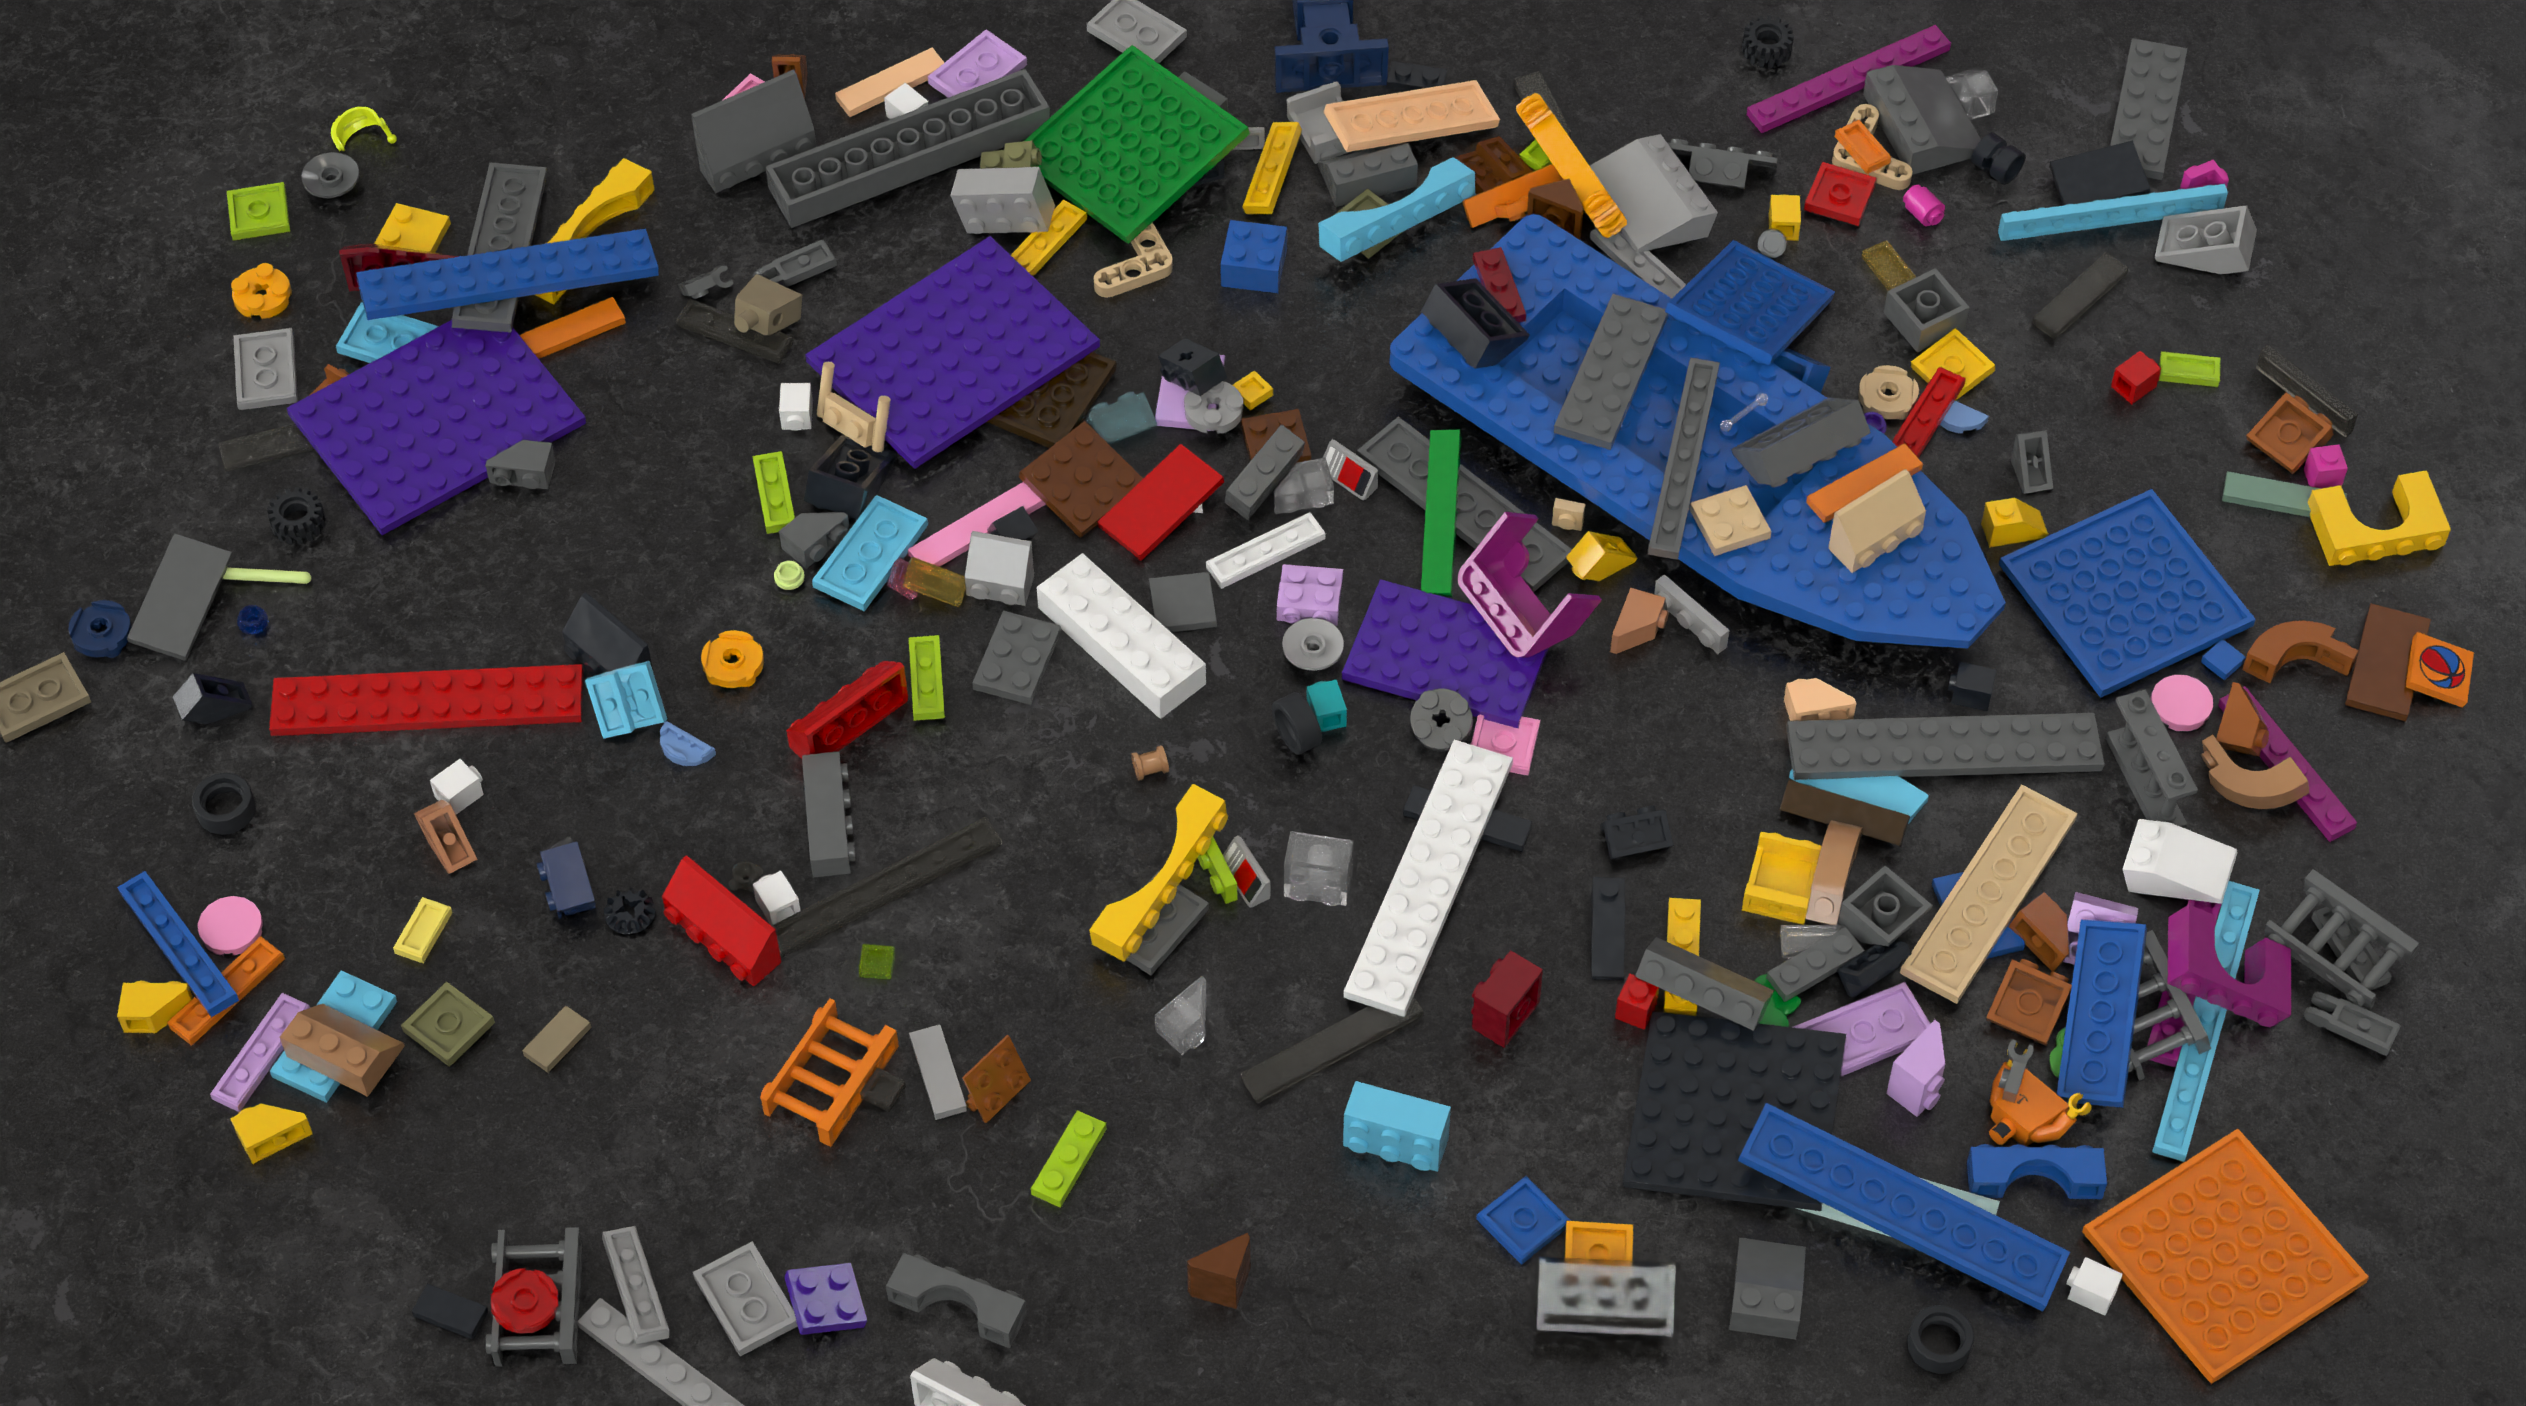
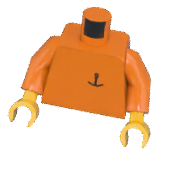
M2009 1059L2008 1062L2003 1063L1992 1084L1989 1102L1993 1107L1991 1119L1996 1125L1990 1129L1989 1135L1999 1145H2004L2011 1137L2019 1144L2029 1146L2033 1142L2043 1143L2059 1140L2077 1121V1115H2087L2091 1111V1104L2087 1102L2081 1109H2077L2076 1105L2083 1098L2082 1094H2073L2067 1103L2027 1069H2025L2015 1103L2003 1100L2004 1089L1998 1086L2004 1068L2011 1070L2012 1061Z

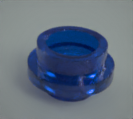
M256 605L244 607L237 618L239 629L249 635L262 632L267 627L269 621L267 613Z

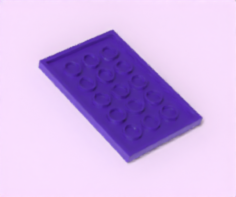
M1380 579L1343 668L1342 680L1416 701L1420 698L1421 694L1428 690H1453L1467 700L1473 717L1484 715L1485 720L1519 728L1521 717L1524 715L1549 648L1529 658L1515 657L1508 651L1474 605Z

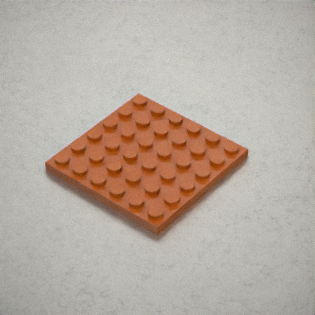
M2239 1129L2234 1130L2092 1220L2082 1230V1233L2115 1271L2123 1274L2121 1279L2211 1384L2366 1284L2369 1278Z

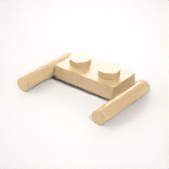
M829 361L824 362L817 416L823 418L824 423L865 448L872 446L873 451L882 452L884 450L891 399L888 396L879 397L876 418L839 395L831 392L835 364Z

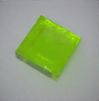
M863 944L859 977L891 979L895 947Z

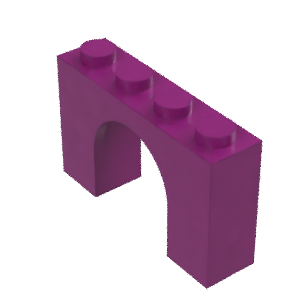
M2189 904L2168 917L2167 984L2270 1028L2291 1016V949L2268 938H2264L2246 949L2244 983H2241L2225 971L2217 957L2215 950V915Z

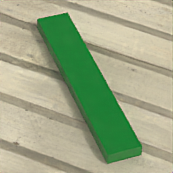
M1430 430L1421 591L1443 597H1452L1461 450L1460 430Z

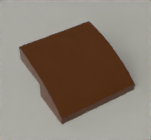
M1500 136L1478 142L1475 151L1454 157L1475 172L1476 194L1533 172Z

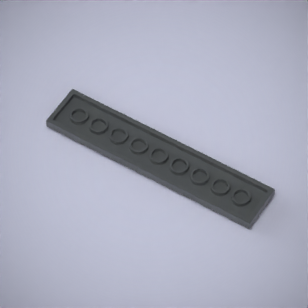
M2095 713L1788 721L1786 726L1794 780L1882 776L1914 777L2102 771L2104 767Z

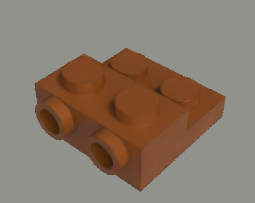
M2286 392L2246 437L2249 442L2294 474L2307 460L2310 448L2323 447L2334 434L2332 422L2322 413L2316 415L2308 409L2309 405L2301 397L2295 396L2293 398Z
M2021 959L2020 962L2012 960L1986 1020L2047 1046L2056 1023L2060 1019L2070 997L2072 985L2068 983L2069 979L2059 973L2051 972L2048 975L2038 971L2039 966L2031 961Z

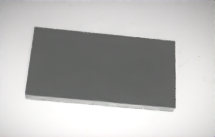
M174 533L128 634V642L187 661L233 557L232 552Z

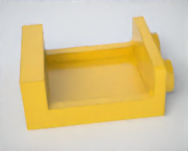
M1761 832L1749 882L1744 893L1742 911L1804 925L1812 890L1811 886L1822 846L1814 844L1809 840H1796L1784 837L1778 833Z

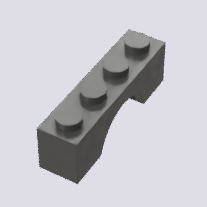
M903 1253L886 1285L889 1302L918 1313L926 1306L942 1300H953L965 1304L978 1318L979 1337L1007 1348H1011L1027 1316L1026 1301L1016 1292L1010 1290L1004 1292L993 1288L987 1281L979 1278L970 1279L961 1275L958 1270L952 1267H939L921 1255L911 1256Z

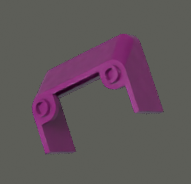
M1504 512L1460 568L1458 584L1508 651L1515 657L1529 658L1573 636L1602 599L1597 595L1568 593L1554 612L1550 614L1520 576L1529 563V552L1522 543V539L1538 521V518L1532 514Z

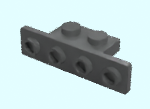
M1671 139V143L1667 142L1675 154L1691 156L1689 174L1696 183L1744 189L1748 164L1777 168L1778 158L1773 157L1771 152L1756 151V155L1744 153L1745 150L1738 147H1728L1726 151L1716 149V145L1709 143H1700L1699 147L1690 146L1688 141L1681 139Z

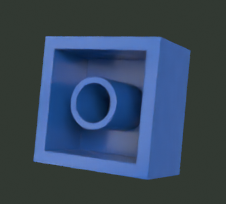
M1230 220L1221 260V286L1278 293L1287 252V227Z

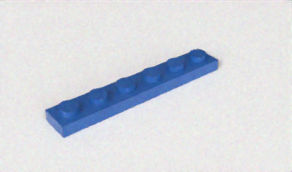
M146 871L117 887L121 896L185 983H188L189 988L211 1018L239 1001L236 992Z

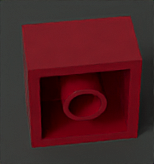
M1511 950L1504 959L1499 958L1494 963L1487 981H1481L1473 991L1472 1029L1505 1048L1540 1003L1543 969Z

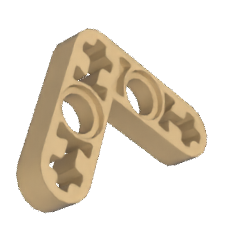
M1861 104L1854 109L1847 125L1868 117L1864 126L1873 135L1877 128L1879 112L1872 105ZM1838 141L1833 152V165L1866 174ZM1891 158L1890 164L1866 175L1876 177L1877 184L1895 190H1904L1911 183L1913 171L1909 164Z
M1153 222L1131 241L1138 256L1100 269L1095 273L1094 290L1099 296L1113 297L1163 279L1172 273V255ZM1152 240L1156 244L1152 247H1143L1141 242ZM1134 269L1140 271L1141 274L1137 277H1129L1126 275V272Z

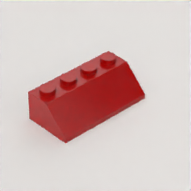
M882 661L875 667L868 668L861 677L851 684L843 686L832 698L819 703L814 711L804 718L794 721L790 728L786 730L789 747L801 759L802 755L838 752L908 701L904 665L901 662Z
M686 855L681 860L662 895L665 916L672 924L677 925L679 923L685 928L687 935L695 943L701 942L704 944L716 961L721 962L723 960L729 965L730 970L739 980L743 981L745 979L752 986H755L781 963L776 929Z

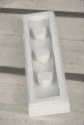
M1311 512L1206 561V568L1222 589L1325 540V532Z

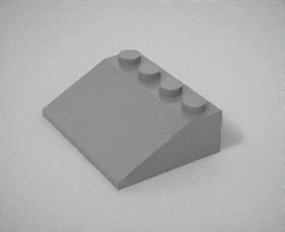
M1661 134L1636 139L1590 165L1595 175L1627 219V225L1621 229V232L1636 253L1709 236L1718 212Z

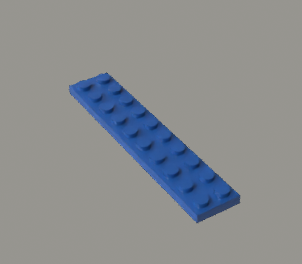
M646 229L373 269L356 272L367 320L659 276L647 231Z
M1768 1103L1765 1104L1738 1159L1739 1162L2040 1311H2044L2070 1254L2069 1251Z

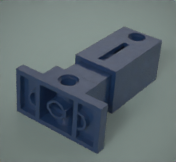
M1292 0L1297 41L1301 40V45L1275 47L1276 93L1309 91L1336 81L1339 82L1341 88L1387 85L1388 40L1370 39L1359 41L1357 24H1353V0Z

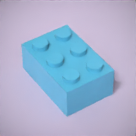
M1355 1081L1344 1113L1343 1146L1349 1147V1149L1357 1153L1367 1152L1378 1155L1386 1161H1400L1411 1164L1419 1170L1426 1171L1430 1169L1438 1172L1449 1139L1451 1107Z

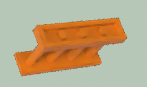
M831 998L823 1008L817 1009L812 1019V1025L773 1082H768L765 1085L760 1096L765 1115L770 1117L777 1105L791 1110L815 1122L820 1142L830 1147L834 1144L899 1047L897 1030L887 1025L884 1026L879 1035L875 1034L873 1036L837 1019L836 1002ZM830 1029L867 1047L868 1051L862 1060L858 1059L856 1061L820 1042ZM813 1054L850 1072L851 1076L845 1085L841 1084L838 1086L803 1067ZM796 1079L833 1097L834 1102L828 1110L820 1111L786 1094V1092Z

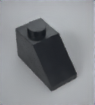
M192 673L173 696L182 720L207 725L249 710L253 706L243 682Z

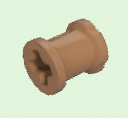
M1162 745L1157 746L1156 750L1139 755L1137 752L1132 753V764L1138 780L1144 779L1145 775L1160 771L1164 774L1169 773L1168 760Z

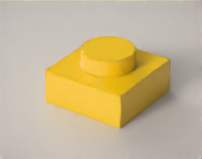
M1255 370L1233 384L1242 395L1243 404L1249 410L1254 409L1273 396V388Z

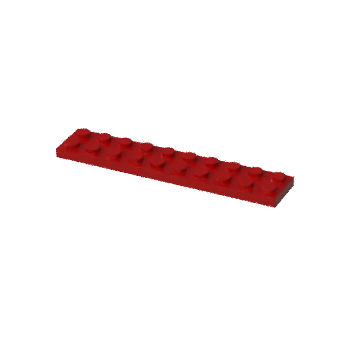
M582 664L274 678L269 730L271 736L582 722L584 670Z

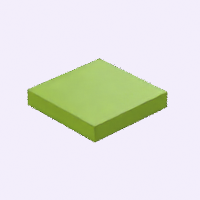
M284 182L227 191L230 229L233 241L290 232Z

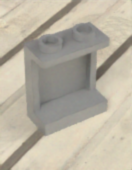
M1338 81L1322 85L1319 88L1304 93H1298L1287 99V118L1290 122H1299L1302 128L1299 138L1315 164L1349 153L1344 149L1324 114L1326 104L1343 102L1341 86Z

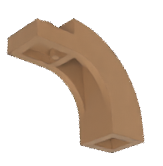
M2213 734L2202 740L2204 753L2201 754V757L2210 769L2208 771L2210 784L2222 796L2236 804L2255 809H2271L2293 803L2309 793L2308 780L2291 757L2270 769L2250 771L2236 765Z
M1833 820L1829 823L1820 850L1805 919L1834 926L1838 925L1841 903L1843 902L1850 870L1857 855L1863 827Z

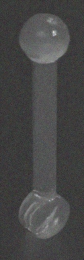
M1757 394L1754 402L1730 420L1722 421L1720 424L1721 429L1725 432L1730 431L1734 423L1759 405H1766L1768 402L1767 394Z

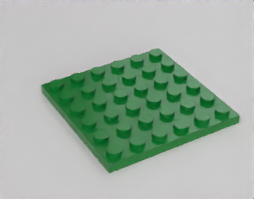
M1131 45L1024 141H1033L1036 148L1040 149L1042 163L1038 167L1046 184L1129 244L1243 141L1250 132L1248 126Z

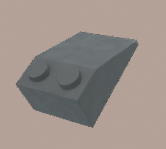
M1739 1238L1729 1330L1796 1340L1802 1305L1806 1247Z

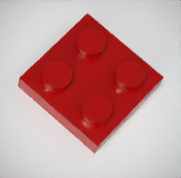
M1822 162L1805 201L1804 210L1859 226L1876 186L1877 178Z

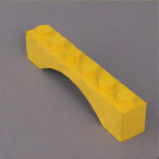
M623 158L617 166L611 168L608 176L600 185H597L592 190L587 200L576 208L571 218L559 227L555 236L547 243L586 238L598 226L609 219L638 209L655 190L652 171ZM566 290L535 294V296L555 304Z
M1195 784L1191 785L1176 807L1178 821L1176 839L1164 867L1141 890L1121 901L1107 905L1089 930L1092 945L1124 962L1130 953L1134 954L1139 949L1144 933L1148 928L1152 929L1156 925L1160 911L1165 903L1170 904L1179 883L1182 879L1186 880L1190 876L1198 856L1204 855L1207 852L1212 836L1216 831H1221L1227 822L1228 814L1225 800Z

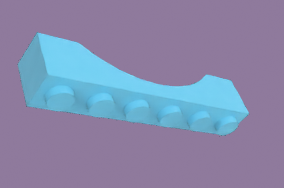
M1452 157L1432 167L1423 184L1413 193L1397 202L1370 210L1340 212L1319 222V246L1342 262L1463 202L1467 198L1475 196V172Z

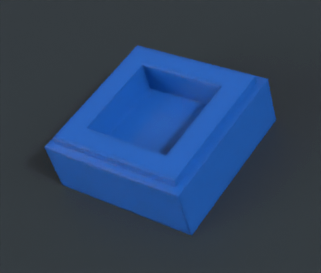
M2221 639L2202 656L2201 663L2225 681L2244 664L2246 657L2225 640Z

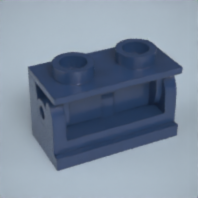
M578 842L541 851L542 862L536 864L541 881L548 880L551 891L545 893L550 911L557 910L560 919L562 918L561 912H564L565 915H571L595 909V899Z

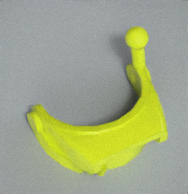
M362 106L345 111L335 119L331 128V136L339 152L345 151V143L352 134L366 126H380L387 135L388 142L391 144L397 141V137L392 134L382 117L379 118L373 109Z

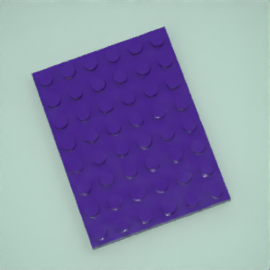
M989 236L814 348L805 356L806 362L820 376L824 362L834 363L832 388L843 399L876 418L879 397L888 396L891 399L885 440L915 469L1099 348L1100 339Z
M452 320L287 407L289 417L381 535L388 533L488 478L485 466L486 461L522 440L552 443L586 424L585 415L513 327L511 332L452 328Z

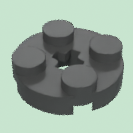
M1435 689L1425 691L1415 702L1410 715V723L1415 737L1424 747L1433 751L1445 752L1450 750L1454 740L1464 742L1469 737L1473 727V715L1467 700L1459 693L1449 689ZM1440 713H1446V717L1450 719V722L1444 723L1442 728L1437 727V722L1433 720L1434 717L1439 716Z

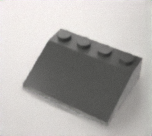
M1891 65L1866 73L1863 95L1869 105L1877 108L1880 126L1899 160L1909 164L1912 168V175L1971 159L1981 138L1941 70Z
M794 69L691 114L700 171L715 193L731 188L737 183L765 172V166L817 147L815 130Z

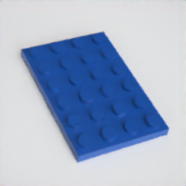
M1733 240L1668 302L1665 312L1673 316L1676 321L1687 323L1699 329L1703 335L1714 337L1724 342L1730 349L1739 350L1751 356L1754 361L1769 366L1832 301L1835 291Z

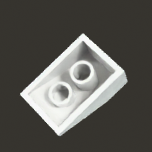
M2139 819L2123 866L2128 892L2222 904L2237 856V849L2169 822Z

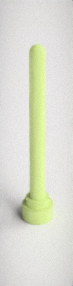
M228 567L223 579L307 584L311 581V575L303 571Z

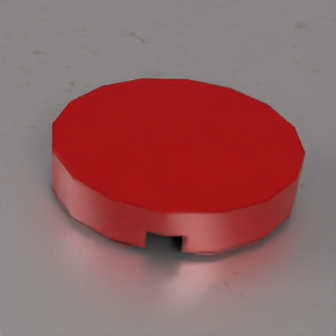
M518 1268L505 1273L495 1283L492 1290L491 1311L496 1321L506 1330L515 1333H533L545 1328L554 1319L558 1310L557 1287L549 1276L536 1269L532 1271L526 1270V1268Z

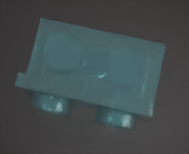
M1134 391L1128 392L1117 398L1119 402L1108 405L1107 402L1099 403L1091 408L1092 412L1086 417L1087 423H1092L1094 430L1109 445L1157 426L1156 419L1144 392L1135 395Z

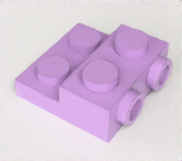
M1283 564L1277 600V621L1296 623L1307 618H1319L1337 626L1343 569Z

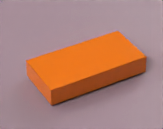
M1860 120L1854 121L1835 131V138L1866 174L1890 164V154Z

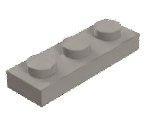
M1665 574L1656 580L1654 595L1666 598L1664 610L1669 611L1677 618L1682 627L1691 630L1698 636L1704 646L1712 648L1717 654L1727 648L1728 628Z

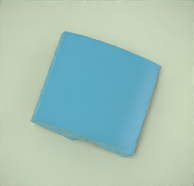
M650 661L612 670L585 680L603 738L631 733L636 728L664 723L667 720Z

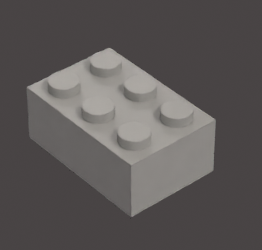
M1039 167L958 169L950 195L966 232L975 234L1048 232L1055 207Z

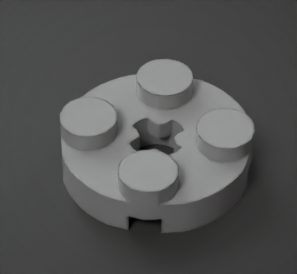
M1223 381L1201 396L1188 391L1184 397L1186 420L1194 429L1200 432L1207 433V430H1217L1218 434L1230 431L1241 420L1243 411L1242 395L1233 385ZM1218 404L1220 409L1211 408L1209 410L1208 405Z

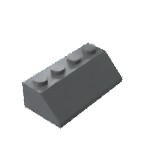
M1828 397L1733 447L1731 451L1757 483L1777 487L1785 484L1788 481L1787 477L1794 473L1801 474L1811 470L1813 463L1835 457L1837 451L1843 447L1850 448L1862 442L1861 438L1871 432L1859 400Z

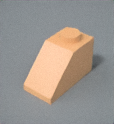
M1818 678L1808 680L1797 679L1786 684L1784 702L1790 721L1854 719L1855 698Z

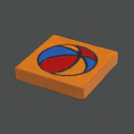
M2417 632L2412 638L2406 687L2463 708L2468 701L2474 652Z

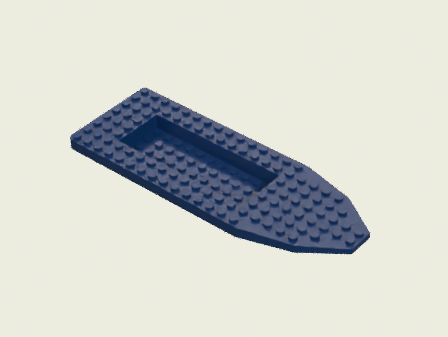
M1536 214L1527 215L1491 248L1502 247L1526 312V321L1519 324L1530 334L1527 341L1495 366L1474 369L1465 361V358L1458 350L1448 343L1443 334L1430 324L1428 318L1422 313L1391 343L1390 366L1395 372L1648 540H1650L1690 357L1720 362L1691 502L1746 485L1771 529V538L1714 556L1689 507L1678 558L1680 561L1737 599L1855 641L1969 648L2005 608L2006 602L1967 517L1922 471L1915 473L1911 477L1926 510L1923 530L1916 537H1909L1901 542L1892 552H1885L1877 557L1870 566L1866 568L1861 567L1851 573L1828 549L1833 519L1824 523L1806 503L1807 496L1897 448V446L1885 434L1868 424L1871 433L1862 437L1860 444L1850 448L1843 447L1837 451L1835 457L1813 463V468L1805 473H1794L1787 477L1788 481L1785 484L1771 487V485L1757 483L1736 459L1731 449L1827 399V397L1774 363H1771L1769 366L1758 363L1751 356L1739 350L1730 349L1724 342L1714 337L1703 335L1699 329L1687 323L1676 321L1670 314H1668V319L1611 450L1554 433L1555 422L1612 294L1666 309L1668 302L1672 298L1543 216ZM1475 265L1457 280L1476 278L1481 283Z

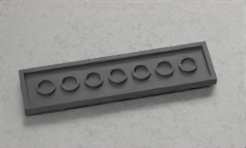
M489 163L467 255L531 246L547 179V167ZM519 297L454 307L452 328L511 332Z
M1398 416L1359 448L1357 455L1377 468L1380 476L1426 510L1430 440ZM1460 464L1456 534L1476 549L1504 512L1525 513ZM1537 522L1522 539V543L1529 552V563L1520 576L1533 592L1569 562L1566 556L1572 550Z

